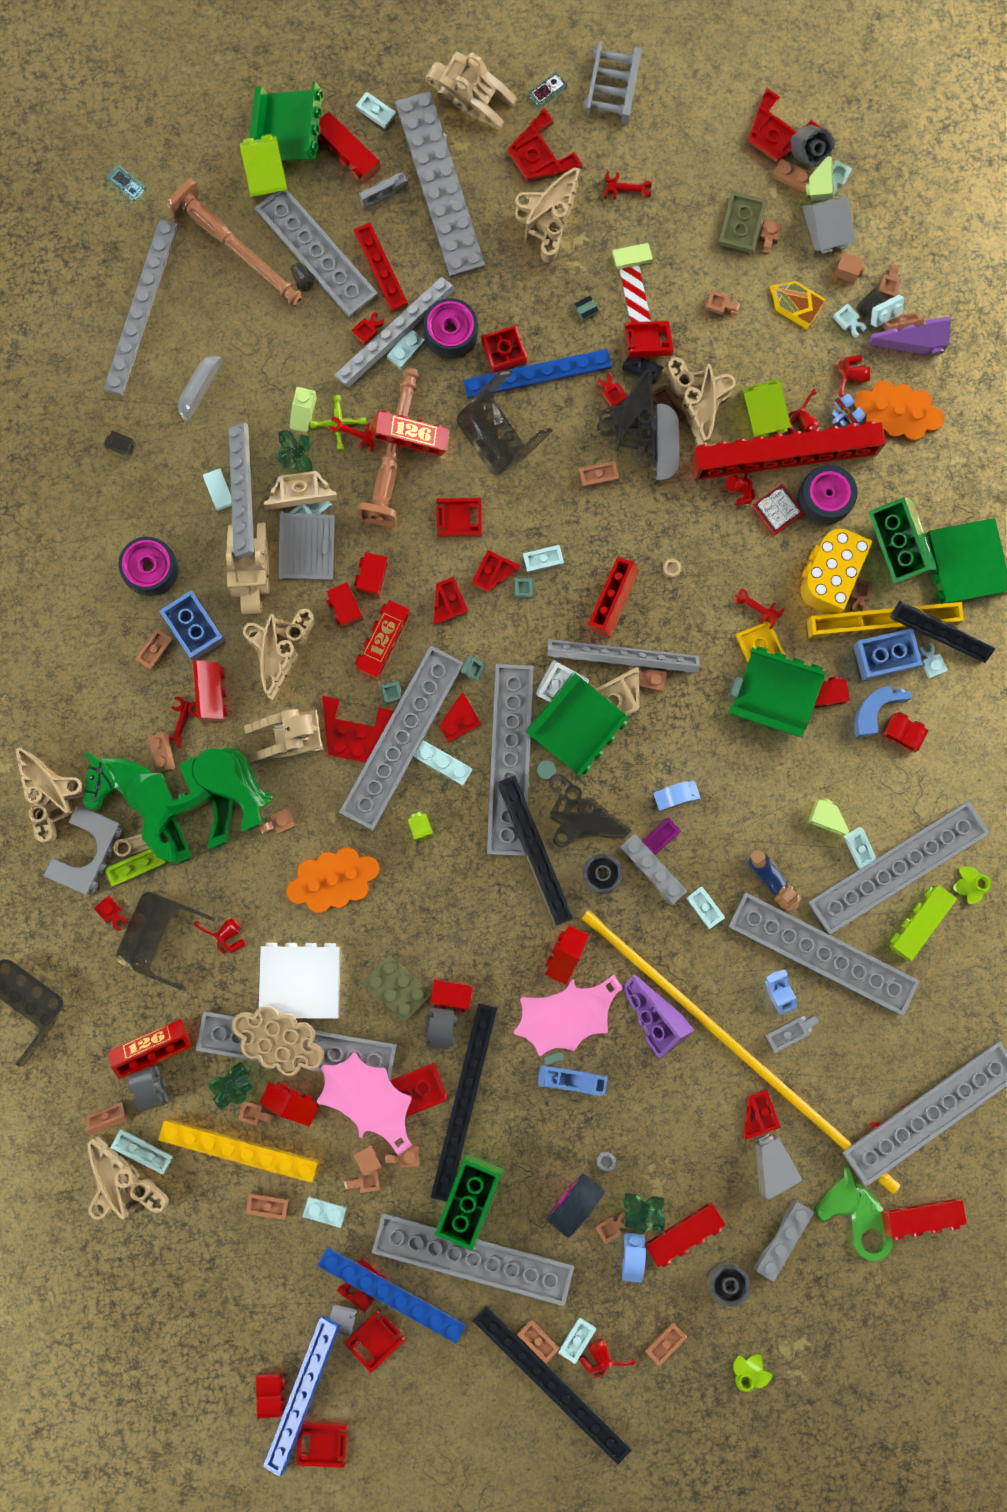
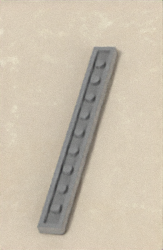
M159 219L103 388L105 392L119 396L124 394L178 229L177 223Z

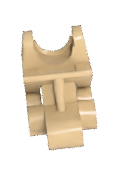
M456 51L448 66L434 62L425 77L429 85L439 90L437 96L441 101L445 103L453 101V105L457 109L498 130H501L504 121L488 106L490 99L494 97L514 107L517 101V97L487 71L483 59L474 53H469L468 57Z
M573 168L564 173L542 193L522 192L516 197L515 204L517 208L515 209V218L520 223L526 224L525 240L532 236L543 240L540 256L544 262H553L557 257L561 245L562 232L566 228L578 187L579 168ZM525 197L529 200V203L521 205L518 201L520 198ZM521 210L528 215L522 218L518 215V212Z
M679 357L672 358L669 361L666 372L673 387V395L677 399H683L680 407L686 415L684 419L688 428L690 427L693 439H696V445L707 444L714 427L717 409L730 398L731 390L735 387V378L730 374L714 377L710 363L707 364L704 371L691 373L688 371L683 359ZM722 380H731L732 386L729 387L727 384H722ZM690 394L697 395L696 399L689 397Z
M257 523L254 554L240 560L234 557L233 527L228 525L226 552L227 588H230L231 597H240L242 615L262 614L261 595H270L269 578H267L269 576L267 524Z
M309 609L299 610L292 623L276 619L273 614H270L265 628L255 623H248L243 628L244 637L257 650L263 689L272 701L275 700L280 691L279 687L283 686L286 676L288 677L293 668L292 664L294 665L298 655L295 648H301L306 644L307 637L314 626L315 618ZM308 616L309 621L305 620L303 623L302 617L306 618ZM278 625L288 627L287 629L278 628ZM249 627H255V628H256V629L250 630V631L246 634V631H247V629H248ZM295 634H300L298 637L293 638Z
M298 709L285 710L281 714H274L244 726L245 734L274 730L276 745L249 754V763L303 755L323 749L317 710L300 713Z
M17 748L15 751L17 761L20 762L18 764L20 775L23 776L21 777L22 786L26 789L23 790L24 796L28 802L34 804L29 809L28 816L32 820L35 838L40 842L50 844L57 837L54 822L73 814L75 808L72 801L83 798L84 793L81 795L77 794L81 792L82 785L85 788V782L75 777H61L30 752ZM60 810H63V811H64V812L60 813L59 815L55 816V813H56V812H58V811H60ZM48 831L49 834L46 835V838L42 837V834Z
M98 1136L96 1139L93 1138L88 1142V1154L96 1179L97 1193L88 1209L91 1218L99 1220L114 1211L124 1220L142 1205L153 1213L161 1212L167 1207L169 1202L167 1195L156 1187L151 1179L145 1178L140 1180L139 1169L134 1164H131L123 1155H120L118 1151L112 1149L110 1144L101 1136ZM140 1186L145 1188V1193L141 1192ZM159 1198L161 1200L160 1205L156 1207L155 1200ZM133 1199L139 1201L135 1205L131 1206L130 1201H132ZM99 1205L103 1207V1212L99 1209ZM94 1206H95V1211H96L97 1214L100 1215V1216L94 1215V1213H93V1207H94Z

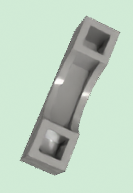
M635 834L618 848L631 863L647 876L670 905H673L687 892Z
M792 1199L783 1215L779 1230L771 1243L761 1252L753 1268L774 1282L814 1212Z

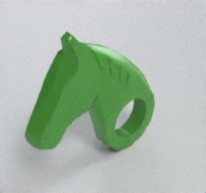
M845 1167L844 1177L834 1184L815 1206V1217L822 1222H826L834 1216L850 1215L853 1247L858 1255L869 1261L882 1260L889 1255L893 1247V1238L885 1236L881 1211H884L882 1206L867 1188L854 1180L850 1169ZM871 1228L878 1229L884 1237L882 1247L876 1252H867L861 1243L863 1233Z

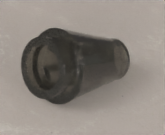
M299 263L291 266L290 270L292 271L297 288L302 291L310 290L314 286L313 277Z

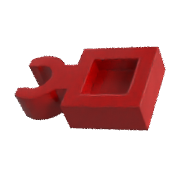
M377 311L371 315V320L367 321L364 318L351 330L352 334L364 346L378 334L375 328H380L385 324L384 319H381L379 322L375 321V318L378 317Z
M607 373L606 379L608 382H602L600 378L597 382L601 388H605L602 391V395L610 407L614 408L627 400L628 396L618 382L612 383V376Z
M109 895L94 907V910L106 923L111 920L113 921V928L117 931L121 930L118 927V921L122 920L125 924L129 923L127 918L119 915L122 909Z

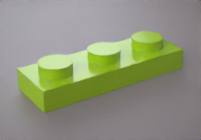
M148 849L105 868L111 886L115 887L165 865L167 862L156 857L151 849Z

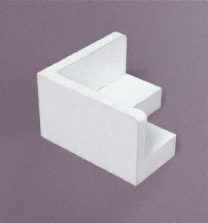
M553 660L535 694L549 702L575 671ZM575 672L584 681L589 682V679Z

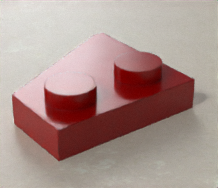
M487 550L471 585L489 593L518 571L520 565Z
M454 577L436 583L434 626L468 613L467 606Z
M464 692L460 694L439 725L448 744L482 725Z
M768 1090L749 1095L747 1098L744 1140L781 1128Z

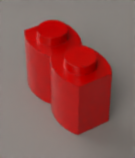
M898 712L890 716L881 735L912 752H917L929 730L925 728L923 723L918 721L912 722L906 714Z
M282 1372L257 1374V1419L283 1416L287 1406V1399H283V1390H286V1378H282Z

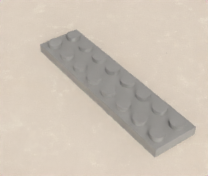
M288 190L274 192L255 207L258 214L349 318L378 296L376 290Z

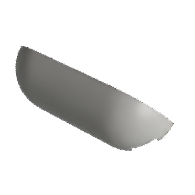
M209 356L204 358L198 364L178 400V412L186 423H189L224 362L222 357Z
M656 404V416H652L651 422L652 469L657 472V480H665L672 477L679 467V420L676 412L670 406Z

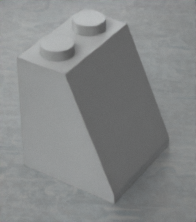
M839 197L802 206L815 250L827 253L833 251L832 247L839 246V249L850 247V243L856 242L848 197Z
M767 1133L758 1138L759 1142L755 1144L759 1192L761 1196L769 1200L803 1180L779 1137Z

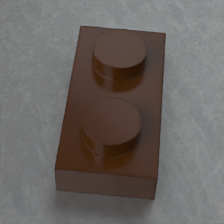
M666 385L650 393L649 397L655 405H668L676 412L679 421L685 418V413Z

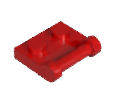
M361 1257L358 1261V1264L388 1281L390 1280L364 1258ZM347 1282L340 1285L337 1292L364 1313L375 1300V1298L359 1289L352 1294L349 1291L352 1285Z

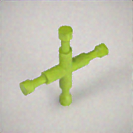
M340 395L333 396L335 403L334 417L339 418L342 424L347 426H353V424L367 425L366 417L342 419ZM324 420V422L310 421L311 429L324 426L325 428L329 426L337 427V424L331 420ZM338 430L336 432L338 439L337 451H343V432Z

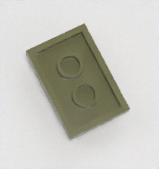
M732 191L718 245L754 253L767 200Z
M390 954L363 982L369 990L405 1023L432 994Z

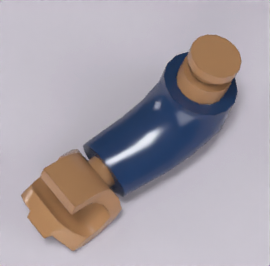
M760 850L754 851L749 859L751 870L763 881L774 896L778 893L775 901L785 913L795 910L800 906L799 902L802 899L792 885L785 887L788 884L768 855Z

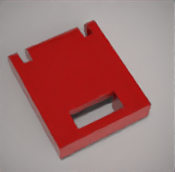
M669 321L627 322L625 324L629 357L673 356L674 348ZM659 334H665L666 340L662 341L660 345Z
M481 498L436 499V504H444V506H436L437 530H444L438 531L437 537H482ZM470 509H478V524L470 523Z
M379 1308L343 1343L370 1374L406 1340L404 1335L398 1340L396 1339L401 1332L385 1314L381 1318H377L382 1312ZM359 1341L372 1355L368 1361L355 1348Z
M304 1421L298 1435L296 1466L344 1468L345 1462L337 1460L345 1459L347 1432L339 1430H347L348 1424ZM303 1435L310 1436L309 1453H302Z

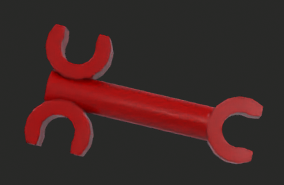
M608 171L606 172L605 181L607 182V188L604 190V199H607V194L611 192L614 194V200H616L617 190L641 192L644 197H651V191H646L645 188H651L652 182L645 181L642 185L619 183V172H616L614 179L609 177Z
M332 417L331 421L335 422L337 427L329 426L328 430L330 432H337L339 430L363 439L359 444V449H362L364 444H368L370 447L368 452H372L374 439L370 438V423L366 425L365 432L342 424L337 417Z
M742 588L734 598L736 603H745L763 614L764 616L760 624H763L765 621L770 622V630L773 629L776 619L780 618L785 610L784 608L780 611L775 610V602L772 603L769 609L748 597V592Z
M176 696L174 699L180 701V706H172L171 708L176 712L181 711L174 734L169 737L171 745L173 740H177L176 747L180 749L182 747L180 737L188 713L193 717H197V713L192 711L196 707V702L190 703Z

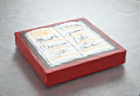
M783 483L752 505V508L774 536L804 515L801 507Z

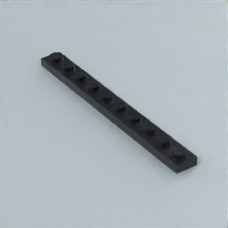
M478 1003L430 1198L447 1202L453 1188L497 1012L496 1007Z
M487 1305L480 1310L472 1321L619 1465L630 1453L631 1447Z

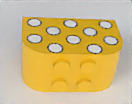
M835 529L829 532L820 544H816L815 548L812 549L808 558L811 562H808L801 576L804 579L800 592L804 602L810 607L827 614L841 613L845 609L872 540L845 529Z

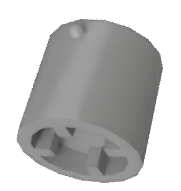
M333 1304L330 1319L341 1325L338 1331L339 1334L351 1336L357 1309Z

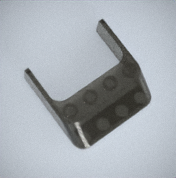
M511 370L498 372L457 416L459 427L489 471L494 475L505 472L525 459L553 432L551 428L540 430L524 444L495 402L494 394L513 373Z
M145 892L139 899L116 954L117 961L135 972L179 990H186V986L154 974L151 971L152 960L169 920L176 910L183 909L211 921H215V917L156 893Z
M3 959L0 961V999L35 1024L40 1030L15 1064L21 1067L25 1066L55 1025L63 1007V999L9 959Z

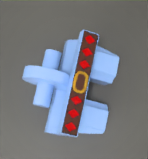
M850 394L843 396L841 399L837 397L834 400V404L841 411V414L837 410L832 412L835 416V419L832 421L834 425L840 423L842 427H845L847 422L844 418L850 424L856 423L859 425V422L866 416L860 407L853 413L849 411L848 408L855 403Z

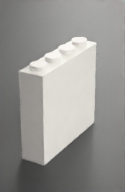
M266 943V947L261 946L259 1008L269 1005L274 1007L279 1014L290 1013L295 1018H339L341 948L336 947V943H324V947H316L317 943H305V947H297V943H285V947H277L278 943Z

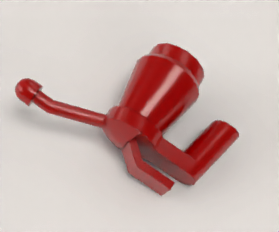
M862 355L845 357L844 369L842 368V360H839V372L843 375L844 379L840 387L839 397L842 398L844 396L843 389L846 381L853 380L862 383L870 381V366L862 365L851 368L849 364L861 362Z
M813 389L808 395L802 408L788 413L789 417L794 414L790 419L791 427L787 428L789 434L796 431L793 426L796 420L804 432L819 428L820 423L818 419L806 412L805 409L810 398L817 394L816 389Z
M747 471L744 478L733 475L726 479L725 487L732 493H743L744 497L738 498L736 501L738 506L750 504L752 500L756 499L753 483L748 478Z
M233 917L227 919L218 932L216 931L215 933L203 928L198 921L194 922L196 928L198 927L201 931L214 936L217 948L223 954L226 951L219 943L231 954L247 945L243 939L231 946L227 943V940L237 935L242 929L240 923Z
M603 1338L594 1340L589 1344L590 1353L598 1363L597 1365L592 1366L585 1355H580L578 1359L588 1374L601 1371L595 1373L594 1378L603 1376L606 1370L612 1366H632L636 1363L635 1359H630L628 1362H613L609 1356L607 1343L604 1342Z

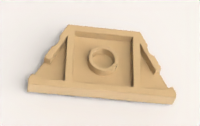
M317 471L282 475L278 477L276 485L271 489V496L268 501H264L265 510L333 501L337 500V494L329 488V484L321 478Z
M636 667L595 690L623 713L629 715L640 709L639 668Z

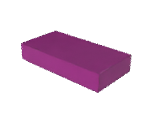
M668 817L642 842L656 855L681 830Z

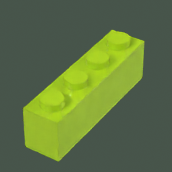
M940 885L930 886L925 891L924 900L922 902L919 901L912 910L914 911L913 915L903 921L901 931L899 933L896 932L890 939L892 943L889 948L906 961H912L957 900Z

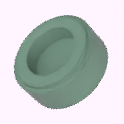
M548 760L539 763L537 774L541 779L550 780L555 776L556 767L554 763Z

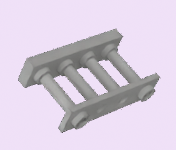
M599 40L598 48L594 47L592 59H595L589 97L584 99L583 109H586L585 117H589L590 109L592 108L619 113L622 116L621 123L628 124L642 48L635 47L634 54L630 55L601 50L603 41ZM602 58L628 63L631 66V70L623 72L598 67L599 60ZM601 75L623 79L625 82H628V87L621 89L595 84L596 76ZM593 92L622 96V99H625V103L619 106L592 101Z

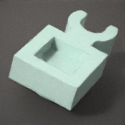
M837 160L833 165L834 196L837 193V185L843 187L852 171V168Z
M848 303L833 316L834 320L844 330L850 328L851 334L855 338L859 335L856 331L857 328L861 329L862 332L866 330L865 324L857 321L860 316Z
M932 643L928 644L929 652H926L923 646L919 648L920 655L925 657L922 664L929 679L948 671L941 654H934L935 647Z

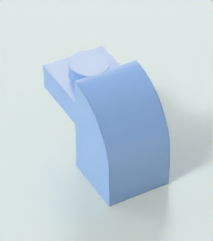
M695 780L675 784L653 793L659 811L700 799Z
M785 970L773 972L770 976L766 977L765 985L779 1015L796 1009V997L789 986L788 975Z
M625 1233L622 1281L642 1283L646 1256L645 1234Z

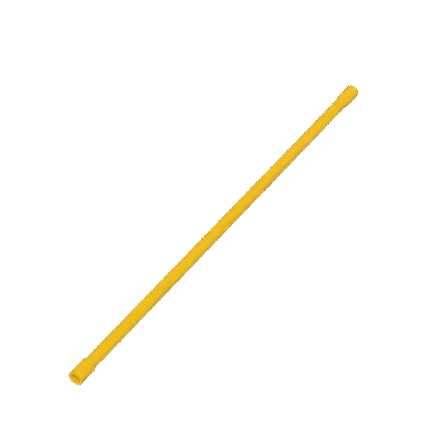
M588 910L581 918L584 922L601 934L841 1148L845 1150L852 1145L850 1141L608 929L591 911ZM887 1173L878 1178L879 1182L892 1194L896 1193L900 1188V1184Z

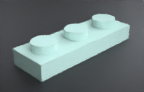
M424 740L414 755L415 759L464 786L473 770Z
M122 1129L119 1130L111 1146L112 1149L162 1175L165 1174L174 1157Z

